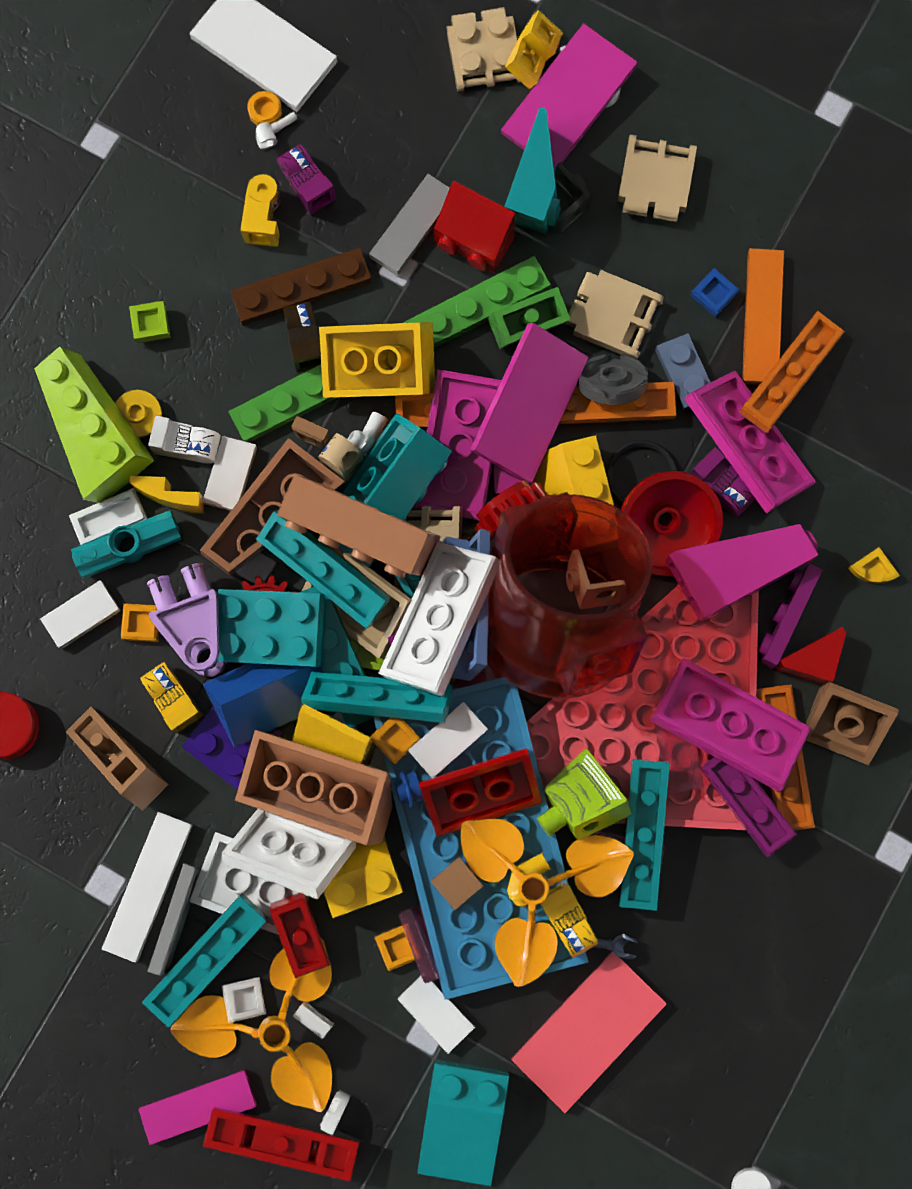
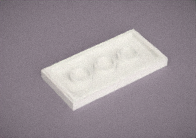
M216 0L190 32L192 40L264 90L274 93L281 102L298 112L337 63V57L256 0Z
M437 542L379 674L384 678L443 696L501 561L495 556Z

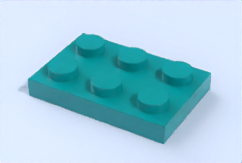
M218 589L219 662L321 667L324 594Z

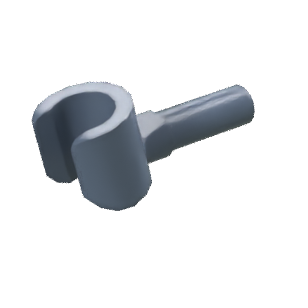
M619 935L614 940L596 938L599 943L594 946L596 948L613 951L616 956L628 960L636 957L623 951V947L627 942L638 943L634 938L625 935Z

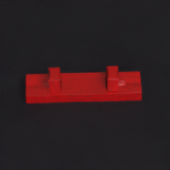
M213 1107L203 1147L350 1181L360 1141ZM314 1141V1148L309 1159L312 1142Z

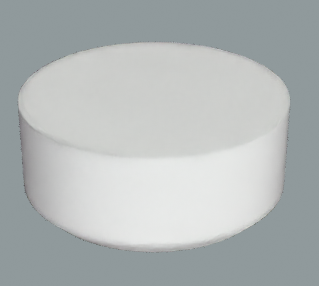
M745 1168L734 1176L731 1188L771 1189L769 1180L762 1172L754 1168Z

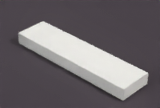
M161 812L157 813L102 950L132 962H138L192 830V824Z

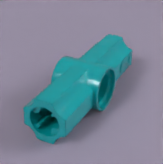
M169 510L131 526H118L110 534L73 548L71 552L80 576L85 579L125 562H137L145 554L183 539L173 513ZM127 537H133L135 543L132 549L127 552H120L119 546L121 541Z

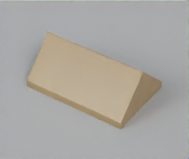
M326 545L391 598L374 624L367 629L335 604L348 636L380 659L389 651L390 646L387 637L397 633L412 599L357 558L351 556L350 553ZM306 581L302 591L313 587V585Z

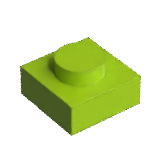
M164 301L129 306L133 336L136 343L171 338Z

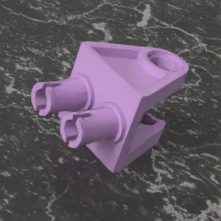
M194 563L191 565L196 579L189 566L181 569V574L185 579L191 598L177 602L168 575L158 577L162 592L159 583L155 579L147 582L157 608L156 611L148 614L153 624L183 662L199 675L210 678L222 673L227 663L218 661L220 655L218 593L210 588L203 569V563ZM210 649L211 653L208 660L199 663L198 658L201 652Z

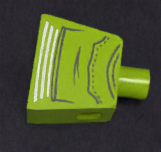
M586 748L546 786L544 791L552 808L536 819L549 837L566 825L576 839L579 840L631 815L628 800Z

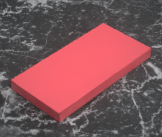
M611 951L519 1049L511 1060L566 1113L667 1003L621 958Z

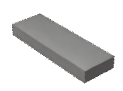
M427 174L369 253L370 258L398 276L435 226L449 187Z
M183 864L148 972L157 975L169 972L191 906L189 900L199 877L200 867L191 864Z

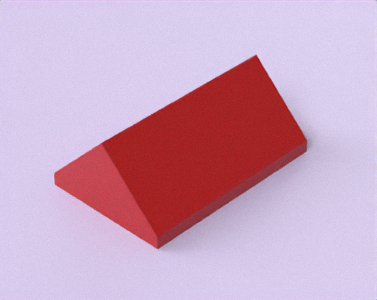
M522 748L419 782L420 790L437 837L460 830L465 821L494 819L542 803L527 748Z

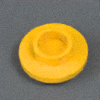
M132 390L126 392L115 403L138 438L150 435L155 416L162 417L159 402L147 391Z

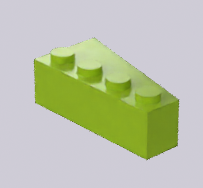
M59 346L34 368L83 500L100 503L111 498L129 483L130 476H137L154 461L81 354Z

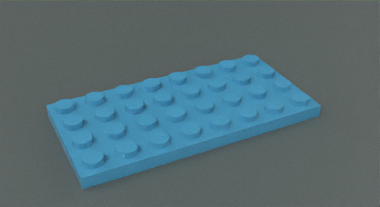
M514 675L453 690L454 695L447 716L461 703L465 702L488 730L436 776L527 748L542 803L494 819H502L512 823L522 834L524 851L521 858L514 862L516 866L542 853L550 867V870L542 875L549 879L564 873L565 870L555 833L549 837L536 819L548 811L549 808ZM373 716L376 730L390 717ZM403 719L420 738H423L440 723ZM410 752L395 765L383 754L387 772L390 773L391 789L444 999L511 983L512 980L497 957L495 937L499 928L510 919L522 918L528 922V905L519 907L508 896L507 888L512 871L508 869L505 877L495 883L485 881L475 875L483 884V887L454 910L431 883V880L458 857L470 869L462 851L461 829L437 837L424 798L422 801L413 803V808L409 807L408 801L400 803L394 782L400 780V773L403 772L405 775L415 772L418 782L431 777ZM567 879L550 886V889L565 881L568 883ZM536 904L535 923H548L554 928L541 904ZM554 928L558 941L557 952L552 963L543 974L588 963L586 951L572 958Z

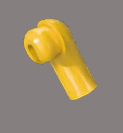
M542 853L517 866L524 875L534 872L543 874L550 870ZM512 872L507 888L508 896L515 905L519 907L526 906L528 903L524 902L518 893L520 880Z

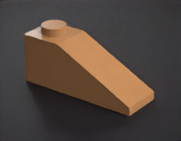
M90 707L66 731L113 787L142 811L169 785L93 707Z

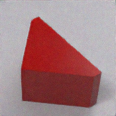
M841 627L779 661L775 667L776 670L822 685L828 682L832 683L846 637L845 629Z

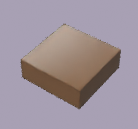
M296 416L291 426L295 437L324 450L331 440L329 430Z
M460 857L456 858L431 880V883L454 910L483 887V884Z

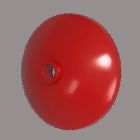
M665 471L654 474L635 486L621 507L618 518L619 530L622 535L620 543L630 560L642 570L660 576H673L665 562L669 554L677 550L719 541L723 527V513L719 499L707 483L690 473ZM667 512V520L659 522V516Z

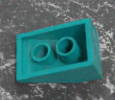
M539 107L504 207L515 212V224L546 234L549 225L555 227L561 207H559L560 200L557 199L547 109Z
M435 1059L417 1174L491 1186L509 1080L508 1071Z

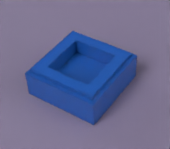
M714 268L691 291L690 296L716 318L739 294L740 290Z

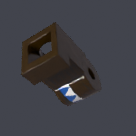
M310 301L283 307L296 371L309 370L320 365V336Z

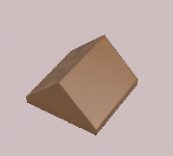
M828 682L818 689L805 724L811 727L806 741L869 765L897 717L899 709Z

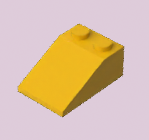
M433 322L319 327L323 398L424 395L434 393Z
M305 704L302 705L293 737L294 742L368 765L377 747L370 737Z
M385 835L383 842L379 844L364 845L355 842L356 849L324 890L332 918L404 893Z

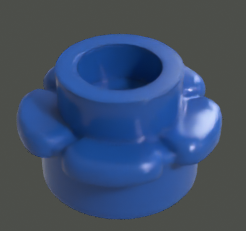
M402 772L399 774L400 780L394 782L400 803L408 801L409 807L413 808V803L422 801L423 795L415 772L405 775Z

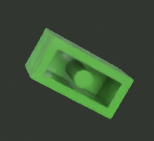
M558 287L494 311L487 317L499 349L520 342L529 323H535L548 331L571 320Z

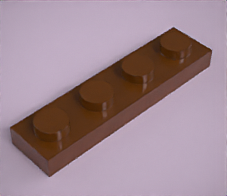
M359 247L230 290L241 324L244 326L283 313V307L308 301L313 303L370 284L372 280L363 253Z

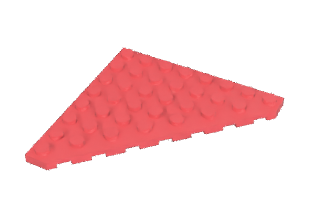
M677 585L593 663L575 677L561 692L532 716L526 723L543 789L586 748L627 800L629 797L632 759L669 762L664 826L746 831L699 769L714 756L654 724L650 719L682 658L691 661L756 697L759 591L700 623L680 586ZM546 796L548 808L550 809V808H552V806H551V804L549 803V801H548V799H547V796ZM627 817L614 824H626Z

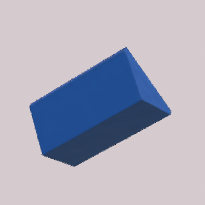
M248 663L203 683V686L233 747L236 748L252 741L255 730L269 733L297 720L303 705L301 698L311 671L323 672L322 666Z

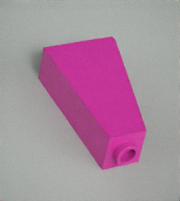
M801 524L677 550L669 554L665 562L701 623L811 563L818 556L816 551L818 545L811 532L808 530L804 531Z

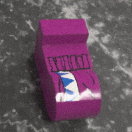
M301 144L276 158L279 167L289 181V185L310 215L336 200L332 183L326 175L324 176Z
M715 447L692 470L691 474L700 478L712 488L721 506L733 516L739 517L756 498L735 469L724 460L725 456Z

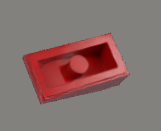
M297 893L271 903L270 913L294 977L298 978L330 966L307 896L303 893Z

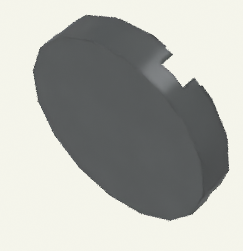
M600 355L586 362L578 380L579 390L586 398L597 403L608 405L629 403L645 394L648 387L647 368L640 361L629 356L620 355V359H611V355Z

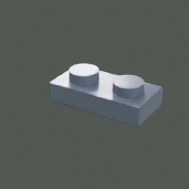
M687 333L657 345L655 349L669 382H674L675 396L682 411L690 409L684 399L691 392L711 383L693 342Z

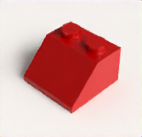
M453 181L434 227L435 242L444 252L450 255L457 253L467 258V262L474 268L481 271L487 269L494 273L514 240L515 212Z

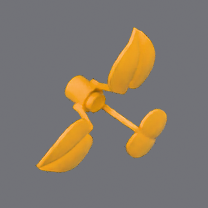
M502 819L465 821L461 827L462 851L467 864L475 875L485 881L495 883L502 880L507 874L508 869H510L516 878L520 880L518 893L521 899L528 903V922L522 918L510 919L499 928L495 937L497 957L517 987L524 986L543 974L552 963L557 952L558 941L554 928L548 923H535L536 904L543 902L548 897L550 886L575 876L577 888L585 895L591 897L607 896L621 884L634 857L633 851L618 840L605 836L590 835L576 840L567 849L566 859L572 869L547 879L544 875L536 872L524 875L514 864L523 855L524 841L519 829L512 823Z
M283 948L275 956L270 967L271 984L276 989L286 991L278 1016H270L264 1019L259 1029L241 1023H229L224 998L218 995H207L198 998L187 1007L171 1026V1033L186 1049L200 1056L210 1058L221 1057L233 1051L236 1046L234 1030L245 1032L254 1038L259 1037L265 1049L272 1052L281 1050L287 1054V1056L279 1058L272 1067L271 1084L275 1093L287 1103L322 1112L327 1105L332 1087V1069L329 1058L320 1046L312 1042L300 1044L293 1052L291 1047L287 1045L290 1040V1031L285 1018L292 994L300 1001L309 1002L321 997L327 991L332 977L331 964L325 968L295 978Z

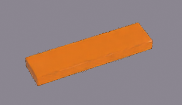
M750 248L748 251L742 380L745 384L760 385L780 359L784 250Z
M817 311L743 405L739 413L763 432L767 433L845 331Z
M792 684L757 689L756 698L797 720ZM801 750L783 790L778 792L770 788L772 802L793 830L815 828L803 751Z

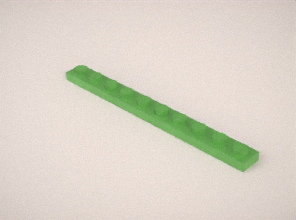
M533 256L403 323L433 322L434 348L487 322V317L492 312L550 290L551 284L536 257ZM320 364L228 412L243 441L250 443L295 420L296 416L301 417L338 397L323 398L322 369Z

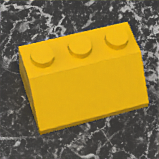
M596 435L561 443L546 450L531 484L538 482L548 495V500L541 504L542 506L538 508V513L550 561L570 557L572 550L576 549L579 550L580 554L618 546L622 535L619 530V523Z

